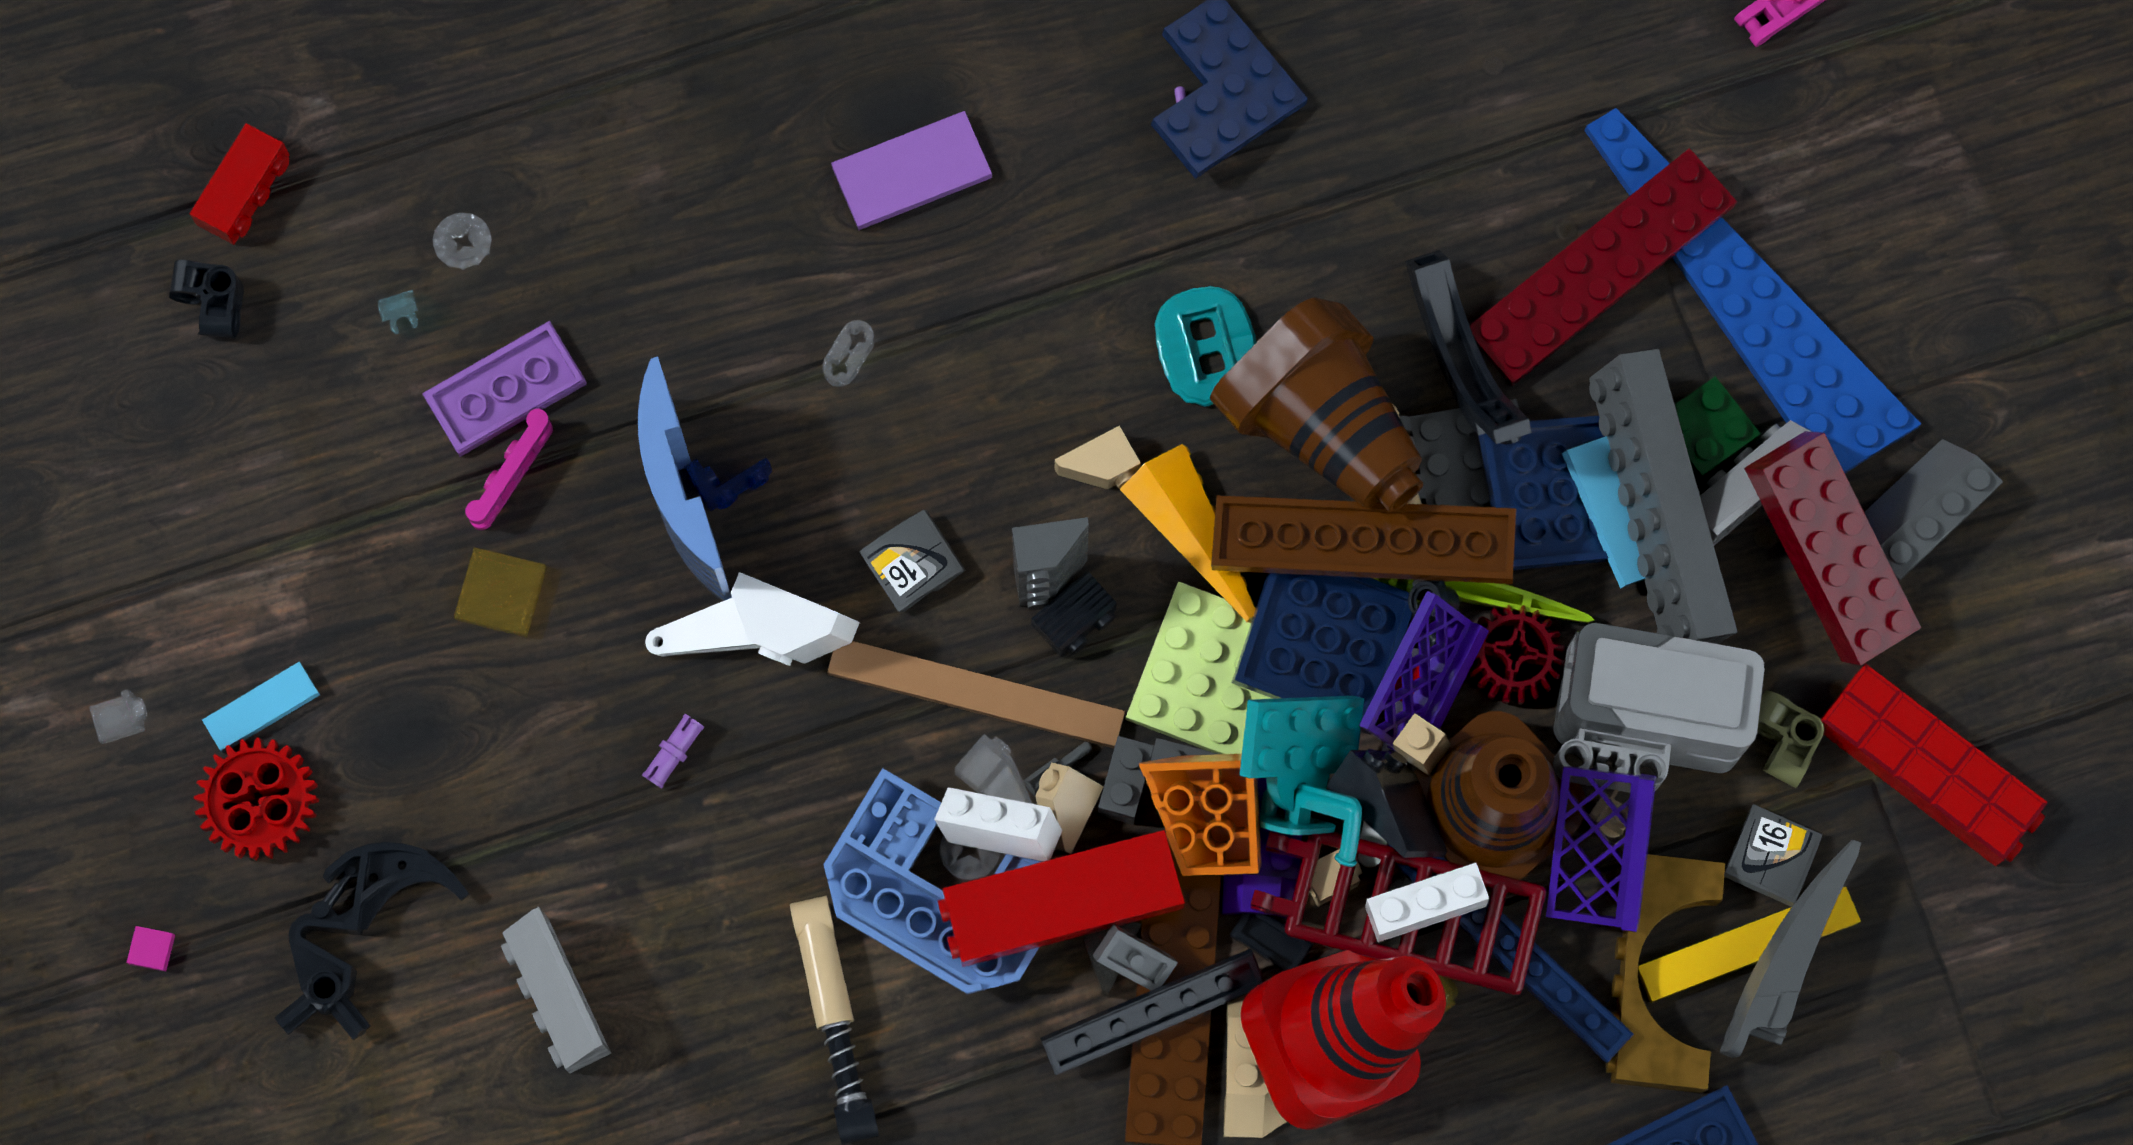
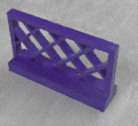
M1427 591L1359 726L1387 744V748L1394 751L1396 750L1392 743L1414 713L1440 730L1489 630L1482 625L1470 621L1439 596ZM1435 607L1436 620L1429 624V617ZM1436 632V644L1430 647L1429 636ZM1418 642L1419 654L1412 657V650ZM1419 666L1420 677L1413 681L1412 669ZM1401 676L1402 687L1395 691V684ZM1402 699L1403 711L1396 714L1395 703ZM1385 709V721L1376 726L1375 723L1380 713Z
M1571 766L1563 767L1546 917L1621 927V930L1637 932L1640 922L1657 776L1647 774L1633 775ZM1571 776L1587 778L1596 790L1581 802H1578L1569 791ZM1595 779L1608 781L1600 786ZM1615 781L1631 783L1630 798L1617 808L1604 792V789ZM1600 794L1612 812L1596 824L1582 806ZM1569 799L1574 805V807L1567 812V804ZM1629 805L1626 819L1620 811ZM1578 810L1591 828L1574 840L1565 828L1566 818ZM1616 815L1626 827V832L1621 840L1612 845L1599 827ZM1595 831L1608 849L1591 861L1578 844ZM1565 837L1570 844L1562 850L1563 838ZM1624 843L1622 857L1616 849ZM1574 848L1587 865L1570 878L1560 865L1561 856ZM1612 853L1622 865L1621 874L1608 883L1595 865ZM1591 869L1604 887L1587 899L1574 881ZM1560 873L1565 882L1558 887ZM1620 881L1619 892L1617 894L1616 891L1612 888V886ZM1568 885L1583 902L1572 911L1555 909L1557 894ZM1605 891H1608L1617 902L1616 917L1600 915L1591 902ZM1584 907H1587L1591 914L1579 911L1582 910Z

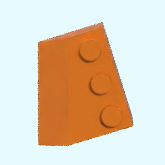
M1242 754L1185 755L1139 763L1143 777L1145 776L1152 794L1151 797L1155 808L1158 809L1165 827L1166 836L1182 876L1258 874L1260 871L1262 859L1258 778H1247L1239 775Z

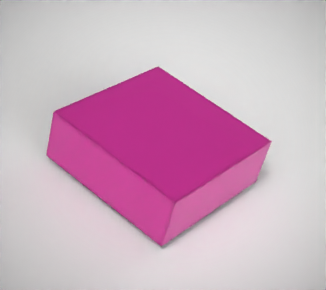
M136 926L126 963L166 972L175 934Z

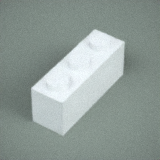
M949 787L934 819L947 842L1043 862L1051 859L1062 832L1050 807Z
M1473 863L1367 898L1365 908L1377 942H1381L1487 906L1489 896L1477 863Z

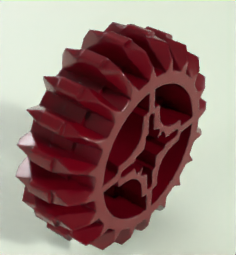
M1508 605L1503 611L1504 616H1502L1496 608H1493L1489 613L1491 621L1484 616H1481L1477 621L1479 625L1485 627L1489 632L1472 664L1476 666L1469 670L1468 676L1469 678L1481 676L1482 679L1478 682L1476 688L1482 690L1486 685L1490 686L1491 690L1488 694L1490 699H1494L1498 692L1503 693V704L1509 703L1511 694L1515 695L1518 705L1525 702V692L1532 701H1536L1539 698L1538 689L1548 693L1551 690L1549 681L1557 682L1560 674L1555 669L1562 668L1565 661L1555 655L1562 654L1565 646L1553 644V642L1558 640L1561 634L1559 631L1547 632L1552 621L1551 619H1546L1540 624L1537 621L1540 616L1539 610H1536L1531 617L1525 616V605L1520 608L1517 614H1513L1512 607ZM1513 628L1512 635L1508 641H1496L1495 644L1486 643V640L1496 631ZM1525 632L1530 633L1539 642L1543 654L1539 653V649L1532 648L1527 644ZM1517 640L1516 649L1519 650L1518 655L1522 654L1523 656L1519 657L1511 669L1513 660L1509 659L1511 654L1506 655V653H1509ZM1485 655L1490 656V660L1497 661L1502 665L1504 670L1503 678L1490 668ZM1534 665L1543 666L1542 670L1535 677L1515 682L1519 669L1523 667L1533 668Z

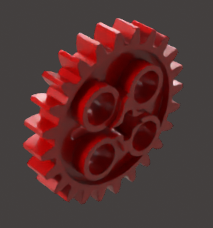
M256 737L253 748H250L248 743L242 739L240 740V751L237 752L227 745L226 752L228 757L223 759L214 754L213 758L217 763L216 768L203 767V770L210 776L209 779L197 780V784L205 792L194 796L197 802L204 804V807L196 810L195 814L199 818H208L200 825V828L204 832L214 830L209 840L214 844L223 840L221 850L225 853H228L235 846V856L239 859H242L247 850H249L250 858L254 861L258 860L260 850H263L269 859L273 858V848L276 846L284 853L288 852L286 845L288 839L297 844L300 843V839L296 834L298 829L310 831L308 825L303 822L305 817L316 818L317 816L308 806L319 802L317 796L309 794V791L317 788L318 784L314 780H305L313 773L312 769L309 766L299 768L304 759L300 754L290 759L292 749L288 745L278 752V743L273 739L269 742L267 748L264 747V743L259 737ZM271 768L279 769V777L275 783L268 785L263 783V776L267 770ZM233 778H242L241 789L235 794H227L226 786L228 782ZM285 788L289 789L288 794L282 796L273 795L283 791ZM259 792L264 797L259 799V805L255 807L250 801L255 799L254 793ZM228 803H241L232 806L228 810L224 809V806ZM278 804H286L287 813L284 818L272 820V809ZM243 813L250 814L249 825L243 830H235V819Z

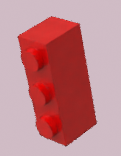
M245 123L189 213L196 225L233 245L239 236H245L252 224L251 217L258 206L262 207L268 200L271 192L270 186L277 176L283 175L288 167L290 154L284 143Z

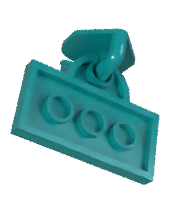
M1357 696L1248 700L1239 775L1247 778H1266L1267 789L1261 801L1260 827L1290 835L1324 834L1335 832L1336 825L1311 818V810L1343 819L1341 847L1339 853H1336L1334 858L1344 866H1355L1357 863L1355 858L1358 850L1362 819L1360 802L1354 797L1326 790L1329 775L1337 771L1349 751L1358 750L1361 731L1359 725L1363 718L1364 698ZM1278 807L1286 810L1285 815L1277 814Z

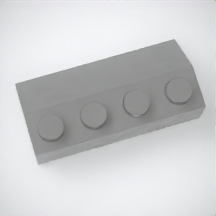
M1791 420L1781 428L1778 424H1775L1761 436L1760 439L1763 443L1758 448L1753 450L1749 446L1733 460L1736 466L1727 474L1721 469L1707 481L1706 485L1709 489L1701 494L1700 498L1714 546L1762 506L1744 468L1804 431H1812Z
M540 907L531 910L502 932L506 943L502 944L501 948L510 966L516 963L522 974V977L516 980L525 999L527 1000L532 997L538 1011L532 1013L540 1032L543 1034L548 1031L554 1045L548 1047V1050L557 1068L564 1065L565 1069L572 1073L611 1054V1051L549 918Z

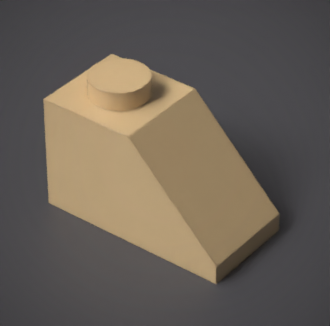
M1120 426L1055 459V471L1059 476L1104 489H1110L1115 485L1121 488L1141 466L1137 455Z
M1051 763L1049 769L1040 778V787L1035 797L1037 805L1051 808L1062 829L1055 850L1071 854L1104 786L1069 766Z

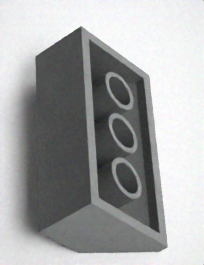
M1943 439L1864 512L1898 582L2004 482L1977 455Z
M1088 517L1012 528L1013 565L1020 607L1028 606L1029 610L1043 609L1062 593L1087 562Z

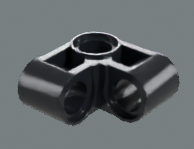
M176 260L173 268L169 298L184 304H201L199 315L200 332H198V335L235 339L239 333L241 321L240 312L244 295L242 281L232 269L225 265L206 264L191 260ZM231 280L227 290L217 292V287L222 281Z

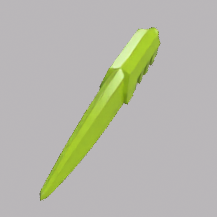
M1373 578L1407 592H1410L1413 588V580ZM1445 581L1446 586L1456 590L1461 602L1501 610L1510 605L1513 612L1520 611V608L1525 605L1526 614L1529 615L1539 610L1541 617L1583 623L1594 621L1589 614L1507 584Z

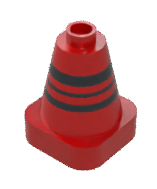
M1346 950L1280 972L1253 988L1246 995L1242 1003L1241 1023L1275 1108L1291 1125L1305 1130H1312L1378 1107L1406 1093L1415 1085L1421 1068L1418 1048L1441 1021L1446 1008V995L1439 976L1428 964L1420 959L1401 956L1375 960L1374 958Z

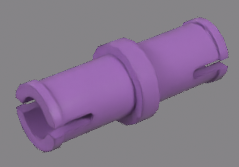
M684 714L668 740H662L659 745L661 750L647 770L643 772L642 776L662 789L680 761L684 763L688 757L685 753L705 727L696 720L691 719L687 714Z

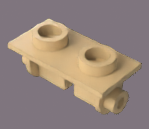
M1615 789L1609 798L1618 808L1622 804L1614 799L1618 793V790ZM1601 797L1589 816L1597 824L1610 814L1612 810ZM1628 807L1620 811L1626 819L1628 815ZM1615 815L1599 828L1604 835L1616 838L1623 833L1626 827Z

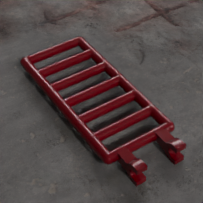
M1337 832L1310 834L1307 842H1303L1278 833H1269L1266 852L1302 859L1292 900L1254 890L1251 909L1287 917L1285 933L1288 936L1344 951L1350 950L1356 954L1374 959L1410 956L1428 964L1439 976L1511 995H1519L1522 992L1546 897V890L1543 886L1479 869L1484 885L1492 888L1473 968H1468L1450 963L1462 915L1444 921L1435 959L1413 953L1419 929L1402 934L1398 949L1376 944V936L1368 913L1361 939L1338 934L1356 865L1347 867L1340 864L1324 930L1301 924L1321 846L1324 844L1340 848L1342 834ZM1360 838L1355 858L1357 861L1358 855L1363 854L1381 859L1372 897L1389 892L1396 863L1418 869L1415 883L1431 878L1433 873L1443 874L1464 867V865L1434 857L1404 858L1391 846ZM1507 892L1529 898L1510 978L1487 973Z

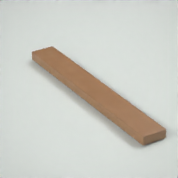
M855 641L833 651L827 671L830 676L1110 748H1115L1125 711Z

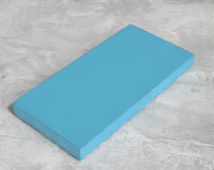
M1605 436L1568 449L1562 453V456L1578 488V493L1588 516L1596 528L1602 548L1609 557L1608 562L1621 589L1643 581L1646 577L1641 576L1638 570L1637 560L1640 555L1636 541H1632L1628 534L1630 518L1627 507L1623 506L1619 501L1618 488L1620 482L1617 471H1613L1609 464L1608 456L1611 449L1608 438Z

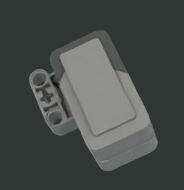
M1601 623L1586 625L1580 632L1575 633L1569 643L1564 659L1565 663L1561 671L1554 722V735L1562 746L1554 758L1553 768L1560 779H1562L1563 767L1570 766L1566 762L1564 755L1574 754L1581 761L1579 768L1589 769L1591 765L1595 766L1593 768L1595 770L1609 771V766L1605 764L1606 761L1612 763V769L1616 770L1615 772L1641 775L1639 768L1648 767L1657 776L1656 791L1666 779L1669 765L1713 773H1725L1732 769L1754 742L1758 729L1765 670L1764 662L1756 652L1680 637L1673 638L1668 635ZM1571 776L1570 782L1592 786L1585 777ZM1595 779L1600 786L1608 781ZM1615 781L1606 789H1616L1630 793L1631 783Z

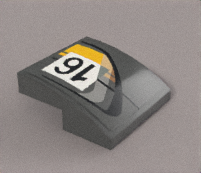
M922 510L903 521L859 551L898 612H905L929 593L939 591L966 571L927 510Z
M1753 804L1747 814L1739 839L1733 847L1724 877L1792 907L1805 882L1822 834Z

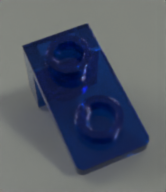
M764 458L716 488L720 482L709 465L702 468L698 460L695 459L684 466L688 478L710 511L717 507L720 510L729 507L738 499V494L748 488L751 490L759 488L769 480L768 475L773 472L770 462L767 458Z

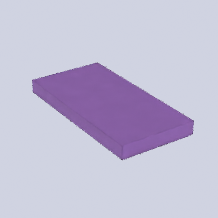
M965 111L831 163L858 230L992 178L991 170Z
M548 321L422 394L459 457L524 421L531 410H543L585 386L587 382L553 325Z

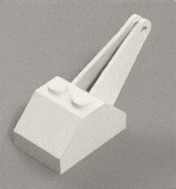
M739 572L731 591L732 598L650 631L646 637L645 644L649 652L661 657L760 648L759 654L790 666L792 660L805 664L852 643L860 622ZM663 639V644L659 647V641Z

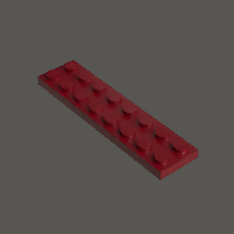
M1690 148L1687 149L1470 325V329L1478 348L1510 385L1514 386L1737 204L1736 199Z

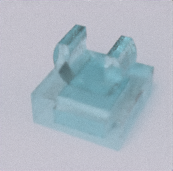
M413 289L378 300V310L383 322L389 320L390 329L394 334L399 333L396 322L401 317H407L411 321L413 328L418 326V319L414 313L418 311V306Z

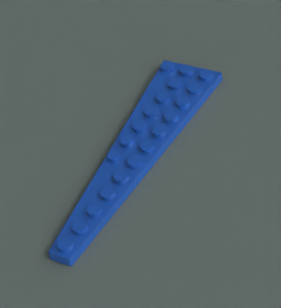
M1617 108L1588 124L1584 130L1629 196L1670 164ZM1722 217L1672 257L1785 422L1787 423L1791 420L1812 432L1825 433L1844 473H1847L1920 427L1921 423Z

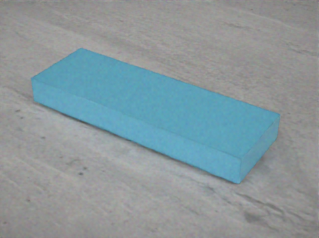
M299 661L202 719L219 750L224 753L226 752L227 745L233 748L240 743V740L248 739L320 694Z

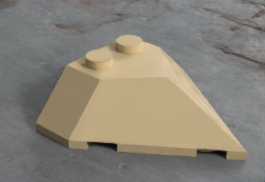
M1244 995L1227 1002L1226 1009L1227 1064L1226 1096L1224 1099V1137L1263 1138L1287 1121L1274 1106L1243 1030L1241 1007L1246 997Z

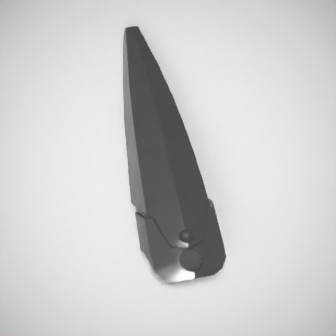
M1851 840L1828 863L1795 902L1778 926L1745 985L1730 1026L1727 1029L1720 1054L1731 1058L1739 1057L1744 1050L1749 1035L1782 1045L1806 971L1836 900L1858 857L1861 842Z

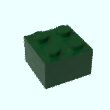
M1716 376L1675 404L1697 485L1735 459L1747 447H1752L1760 436V432Z

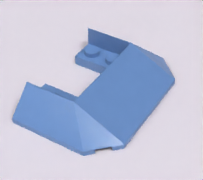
M882 768L823 864L836 917L966 994L1020 981L1039 947L962 967L960 958L952 959L947 937L954 935L950 921L943 923L937 901L944 899L943 891L910 872L937 827L934 819L941 802ZM1006 854L995 874L1042 861Z

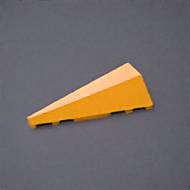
M1181 444L1144 463L1120 488L1122 493L1246 622L1251 623L1256 607L1246 588L1248 585L1245 578L1240 572L1212 570L1215 508L1209 502L1202 485L1204 482L1201 475L1197 473L1190 458L1191 452L1189 448Z

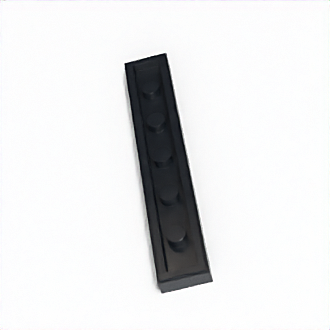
M1248 949L1045 1035L1040 1039L1055 1075H1058L1244 996L1265 981L1253 951Z

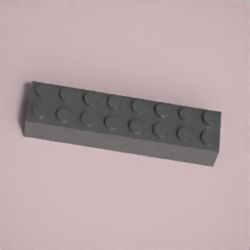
M1659 349L1620 354L1589 378V390L1591 398L1596 402L1600 431L1603 436H1607L1611 449L1608 456L1611 469L1617 471L1620 482L1618 497L1620 503L1627 507L1630 518L1628 534L1632 541H1636L1640 556L1637 560V566L1641 576L1646 577L1644 581L1648 592L1647 603L1655 617L1658 628L1657 634L1718 644L1738 631Z

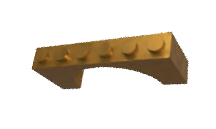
M1647 854L1639 927L1637 932L1623 930V937H1617L1615 946V959L1621 960L1620 975L1614 974L1612 983V997L1618 998L1617 1012L1611 1013L1634 1035L1606 1063V1073H1612L1611 1083L1693 1093H1703L1708 1090L1711 1051L1686 1045L1669 1035L1657 1024L1650 1015L1641 996L1638 983V962L1647 936L1662 919L1686 908L1717 906L1722 901L1725 863Z

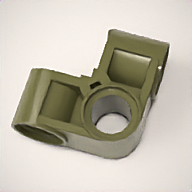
M1766 690L1761 697L1757 733L1778 743L1766 762L1763 771L1797 788L1823 737L1824 726L1816 715L1796 706L1782 695ZM1799 725L1809 727L1813 732V739L1810 741L1801 740L1797 736L1795 728Z

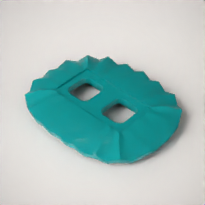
M1220 287L1193 288L1172 296L1160 307L1154 323L1159 360L1172 391L1178 394L1186 403H1196L1204 407L1213 405L1210 395L1216 384L1257 343L1250 318L1242 302L1230 291ZM1203 319L1212 320L1216 335L1200 341L1194 340L1190 324ZM1216 352L1220 353L1225 369L1213 374H1204L1199 358Z

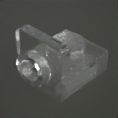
M127 689L121 691V697L89 707L97 737L101 744L146 731L143 719L148 718L141 697L136 698Z

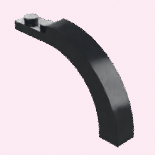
M1440 250L1406 260L1405 263L1413 292L1433 351L1459 408L1478 436L1486 433L1496 444L1504 445L1515 443L1521 439V436L1532 433L1529 419L1504 395L1484 362L1467 321L1449 258Z

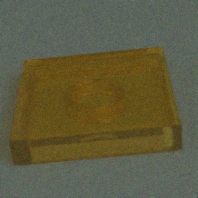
M474 547L454 614L455 620L527 637L546 573V565Z

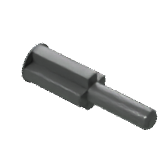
M1082 743L1059 761L1053 758L1024 779L1023 782L1027 790L1035 797L1040 787V778L1049 769L1051 763L1070 767L1092 751L1090 743Z

